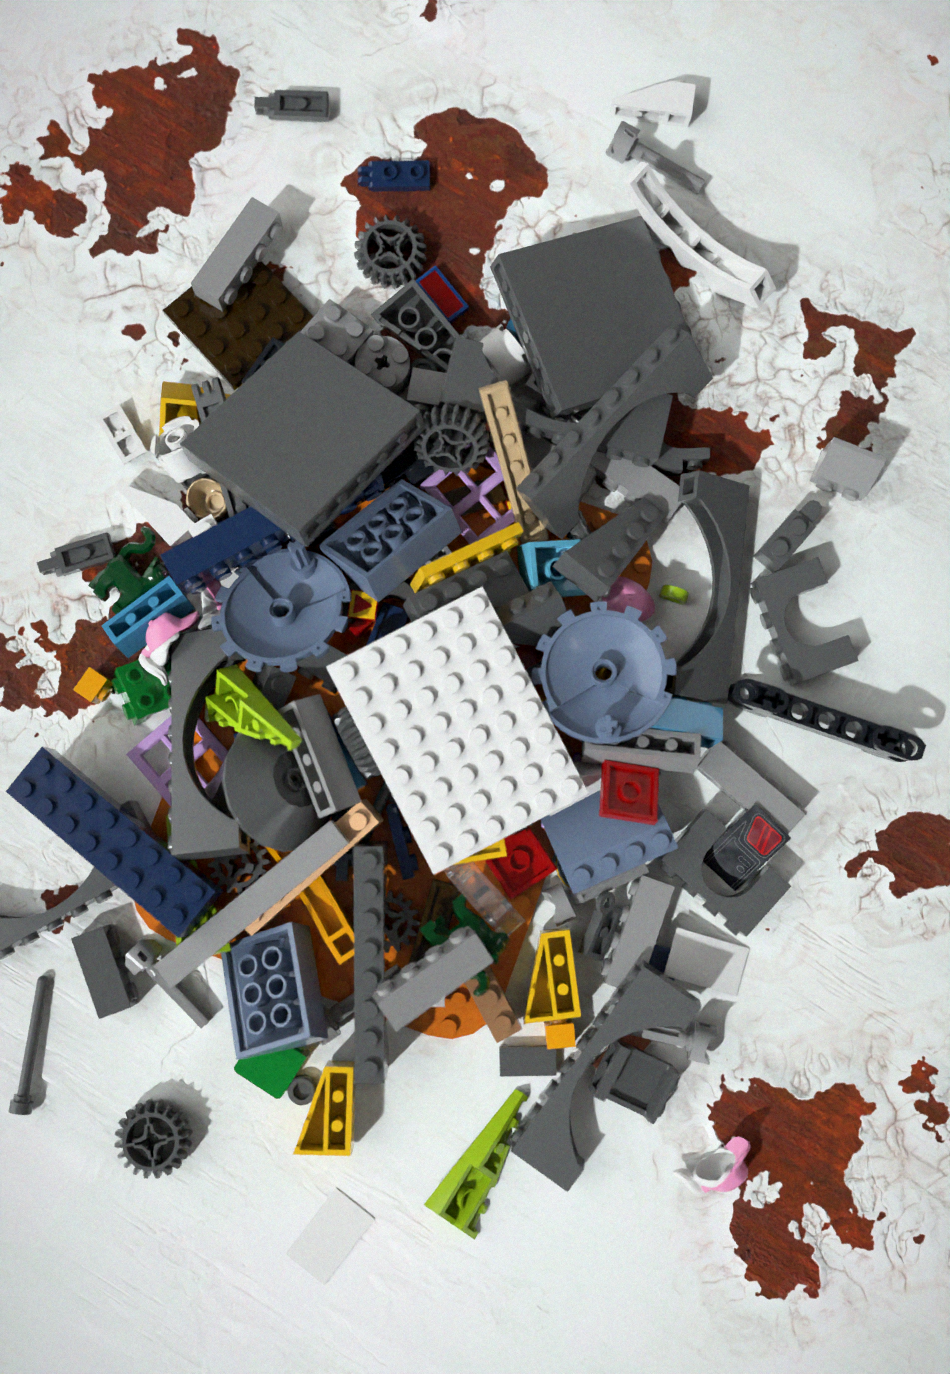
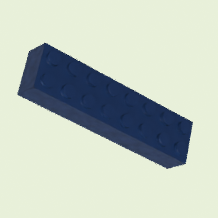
M381 473L341 512L342 515L353 511L357 507V503L365 499L371 501L381 495V490L384 489ZM250 506L162 553L160 556L176 586L187 595L189 593L195 595L204 591L207 588L206 584L214 580L222 581L232 575V570L240 566L242 568L251 566L257 561L256 557L264 553L268 555L275 553L282 548L281 544L290 539L292 541H296V539Z
M42 746L5 791L178 938L189 936L224 892L223 889L188 860L182 861L172 856L168 843L55 749Z

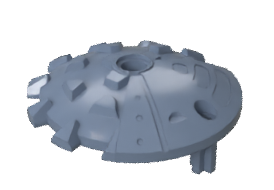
M297 540L295 543L289 542L288 549H280L275 553L269 555L264 553L256 557L257 561L246 568L238 567L234 573L239 577L230 588L221 586L217 592L215 601L222 602L220 615L211 617L213 632L223 631L227 641L220 645L221 649L229 658L238 653L248 661L245 666L249 670L260 672L263 665H280V670L284 673L294 671L298 668L297 662L313 654L317 659L325 656L330 649L326 643L331 639L335 631L344 633L347 628L348 617L342 616L343 603L351 601V592L346 578L340 569L329 559L306 550L305 546Z
M607 602L590 603L591 612L575 617L573 612L569 610L559 616L557 620L562 626L555 632L552 638L545 634L542 635L536 649L543 651L544 655L541 668H532L533 685L542 684L547 698L542 704L552 723L564 733L589 743H619L644 733L664 714L672 697V694L664 691L667 675H676L675 658H665L660 643L668 640L663 630L659 626L650 630L638 620L642 614L641 611L628 605L624 613L607 610ZM601 668H606L610 670L612 675L607 680H600L595 673Z

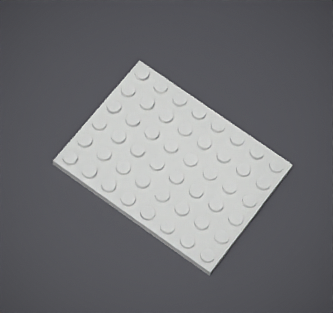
M483 587L326 666L433 874L589 794Z

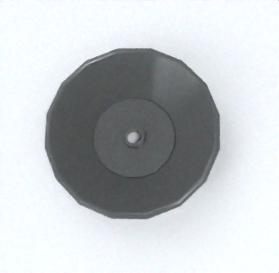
M245 734L236 738L225 757L222 780L229 810L241 829L260 845L282 852L295 850L327 824L332 814L321 818L318 817L293 750H288V747L283 744H271L270 740L266 738L259 740Z

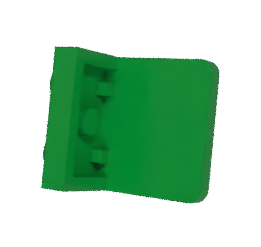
M170 658L164 665L167 675L171 671ZM139 660L116 668L113 675L114 679H111L115 693L117 695L121 694L125 704H122V709L126 719H132L134 726L144 723L150 715L169 709L168 702L171 698L169 679L168 684L164 686L159 678L142 667Z
M307 1046L240 1059L235 1064L234 1071L272 1097L280 1099L311 1051L306 1049Z

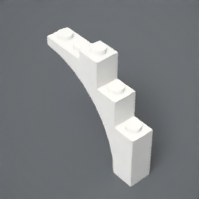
M640 161L623 180L645 225L650 230L651 239L670 246L681 266L703 273L712 292L759 309L776 289L766 268L736 255L714 240L689 218L658 181L648 163Z

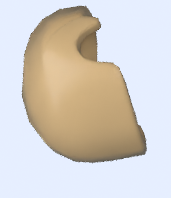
M200 478L192 482L187 490L186 504L194 511L196 517L203 519L212 514L216 521L223 518L227 513V507L220 483L208 478Z

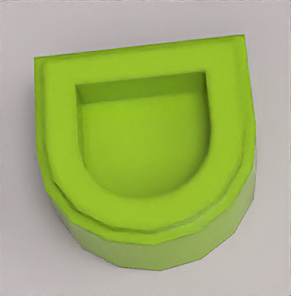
M663 585L659 593L660 598L680 605H685L689 596L688 591L672 585Z

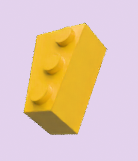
M568 927L541 930L523 1022L527 1024L581 1017L570 930Z
M328 1061L326 1063L293 1155L351 1156L354 1149L355 1061Z

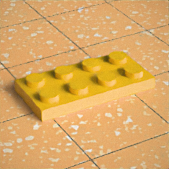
M517 522L420 567L410 583L414 593L507 551L510 554L512 552L511 548L519 543L517 540L524 532L520 523Z

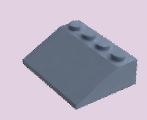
M400 479L318 546L363 592L379 602L462 532L451 507Z
M599 790L552 816L547 815L540 819L573 894L678 848L659 804L658 822L655 825L599 817Z
M289 922L230 942L232 951L221 953L237 1060L302 1047L329 1039L310 926Z

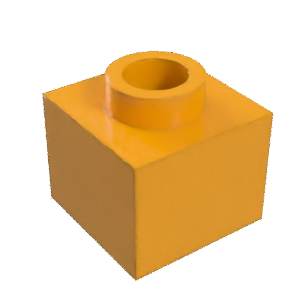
M89 667L73 690L88 701L99 704L101 701L107 700L113 688H111L112 682L110 678L97 669Z
M566 1018L544 1022L547 1049L576 1047L572 1019L567 1020Z

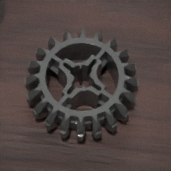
M385 214L384 221L380 222L375 217L374 226L366 223V232L359 231L358 237L360 240L355 241L354 245L357 251L354 252V257L358 260V270H363L362 274L365 279L371 277L373 285L381 281L382 288L385 289L387 284L391 283L392 288L396 289L397 282L401 281L402 285L405 286L407 278L415 280V272H422L423 266L421 263L426 262V255L424 253L427 251V246L423 243V234L418 233L416 224L410 227V220L408 218L401 223L398 215L394 217V220H389V216ZM376 242L379 251L375 254L376 257L371 260L369 252L372 245ZM410 244L412 254L406 262L402 253L405 251V246ZM389 266L395 267V268H393V269H385L386 267H389Z
M445 403L442 410L434 406L431 412L425 411V414H423L422 419L425 429L414 439L413 446L414 450L418 451V459H424L425 467L432 465L434 473L440 469L444 471L445 476L449 472H454L458 476L461 470L468 474L471 468L477 469L480 462H483L486 458L490 445L489 430H486L485 421H479L478 413L470 415L469 407L463 411L459 410L458 403L454 409L449 408ZM437 431L436 437L431 439L430 435ZM467 443H473L469 448H464L467 446Z
M345 706L339 709L338 712L333 714L332 720L359 771L366 779L379 776L381 772L348 708Z
M148 1099L145 1106L138 1102L135 1105V1110L128 1109L125 1112L127 1118L119 1120L118 1124L122 1128L115 1131V1136L121 1139L114 1144V1147L123 1149L117 1156L119 1159L127 1158L124 1168H128L131 1165L135 1167L133 1175H137L143 1170L144 1179H148L152 1172L155 1179H159L162 1176V1172L168 1176L173 1172V1167L176 1169L180 1168L182 1165L181 1159H186L189 1156L185 1149L190 1148L193 1142L186 1138L193 1134V1130L184 1129L190 1121L188 1118L181 1121L179 1117L184 1112L182 1109L176 1113L172 1111L174 1103L171 1102L164 1108L163 1099H159L156 1106L152 1099ZM146 1118L147 1123L144 1125V1133L133 1137L134 1128L138 1120ZM159 1118L165 1121L171 1129L163 1128ZM152 1133L155 1134L154 1137L157 1136L160 1139L156 1144L148 1138ZM175 1140L172 1154L167 1158L161 1159L163 1145ZM137 1148L145 1150L148 1158L143 1156Z

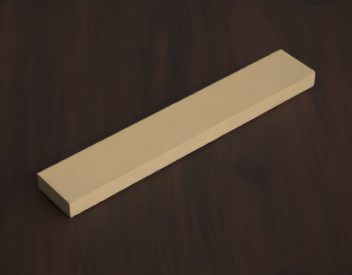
M503 380L478 388L515 523L519 522L524 531L520 536L521 545L528 542L550 540L547 529L516 490V487L531 473V468L508 382Z

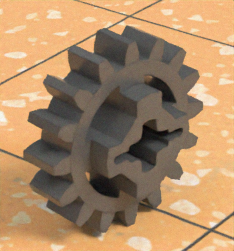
M249 836V853L213 857L215 860L208 863V867L215 868V872L210 877H218L220 879L217 883L219 887L226 884L227 893H231L234 888H237V893L241 894L244 892V887L248 889L261 878V875H265L268 872L264 865L271 863V860L264 859L263 856L268 850L260 849V844L257 841L253 843L252 837ZM251 850L256 854L258 863L253 861L250 855ZM242 857L245 867L237 870V864L234 863V859ZM222 864L226 866L228 876L224 874ZM243 874H254L249 880L239 882Z
M392 890L388 891L386 897L385 914H388L390 918H401L392 924L393 928L391 929L388 925H385V934L388 937V940L384 942L385 953L389 952L391 946H394L397 952L400 951L401 942L408 946L411 943L408 935H417L412 926L420 924L419 920L413 919V916L418 913V909L410 910L409 908L413 901L411 899L406 902L402 901L403 893H400L397 898L393 897ZM388 902L399 905L403 910L398 912L391 909ZM408 920L407 929L400 936L398 928L402 922Z

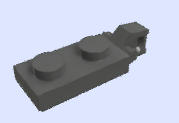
M275 90V93H269V97H255L254 109L256 115L268 116L269 119L276 121L329 122V92Z
M107 532L54 548L55 551L50 552L51 558L39 561L37 565L39 572L43 575L56 572L57 577L67 576L106 564L116 557L111 536Z

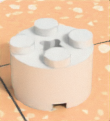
M502 324L479 341L484 343L482 350L494 375L499 382L507 380L509 388L532 370L529 362H526L522 357L525 353L523 348L507 329H503Z
M189 416L178 417L166 423L162 427L164 432L159 437L155 434L150 445L153 455L177 483H182L199 473L205 474L203 470L189 461L180 445L200 425L198 420H191Z

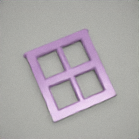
M469 443L465 449L469 448L473 443ZM490 446L485 459L496 472L477 487L471 478L461 470L458 476L472 492L454 507L436 487L452 472L445 476L444 471L439 469L420 484L421 490H425L428 495L452 508L461 529V535L469 544L498 532L515 521L512 508L501 516L485 497L488 492L504 481L497 454ZM478 501L481 502L496 521L479 536L473 532L461 517L464 512Z
M170 716L126 755L172 807V796L168 788L169 781L172 779V768L170 767L160 776L143 756L161 740L172 752V741L168 737V729L172 725V716ZM198 718L195 731L201 736L202 740L193 748L194 761L211 748L219 759L224 762L229 751L204 722ZM197 770L199 779L205 789L209 783Z

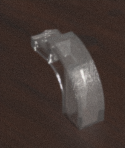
M474 862L451 865L443 869L453 884L496 932H505L509 936L525 922L520 913Z

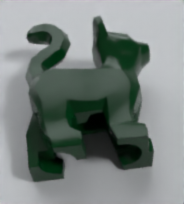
M149 527L141 528V532L145 537L143 543L129 542L123 546L119 554L110 560L107 567L100 571L88 585L94 590L93 593L104 602L109 599V592L116 587L122 593L111 609L115 614H118L169 576V571L166 569L164 562L160 563L158 557H154L143 576L129 559L132 553L144 554L154 547L156 536Z
M463 894L452 902V910L459 924L451 931L445 927V919L441 915L434 923L430 920L420 929L423 936L434 947L436 945L440 946L449 940V936L455 930L469 926L476 933L496 965L499 963L498 958L505 951L509 941V937L505 932L490 930L483 918L466 907L467 899ZM481 970L470 978L477 979L479 982L473 991L475 996H482L488 991L490 978L486 971Z

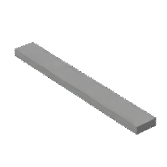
M330 820L157 962L154 967L167 984L173 988L347 846L350 841L335 822Z

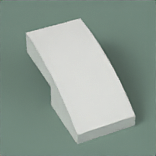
M120 404L96 417L123 465L147 452L145 445Z

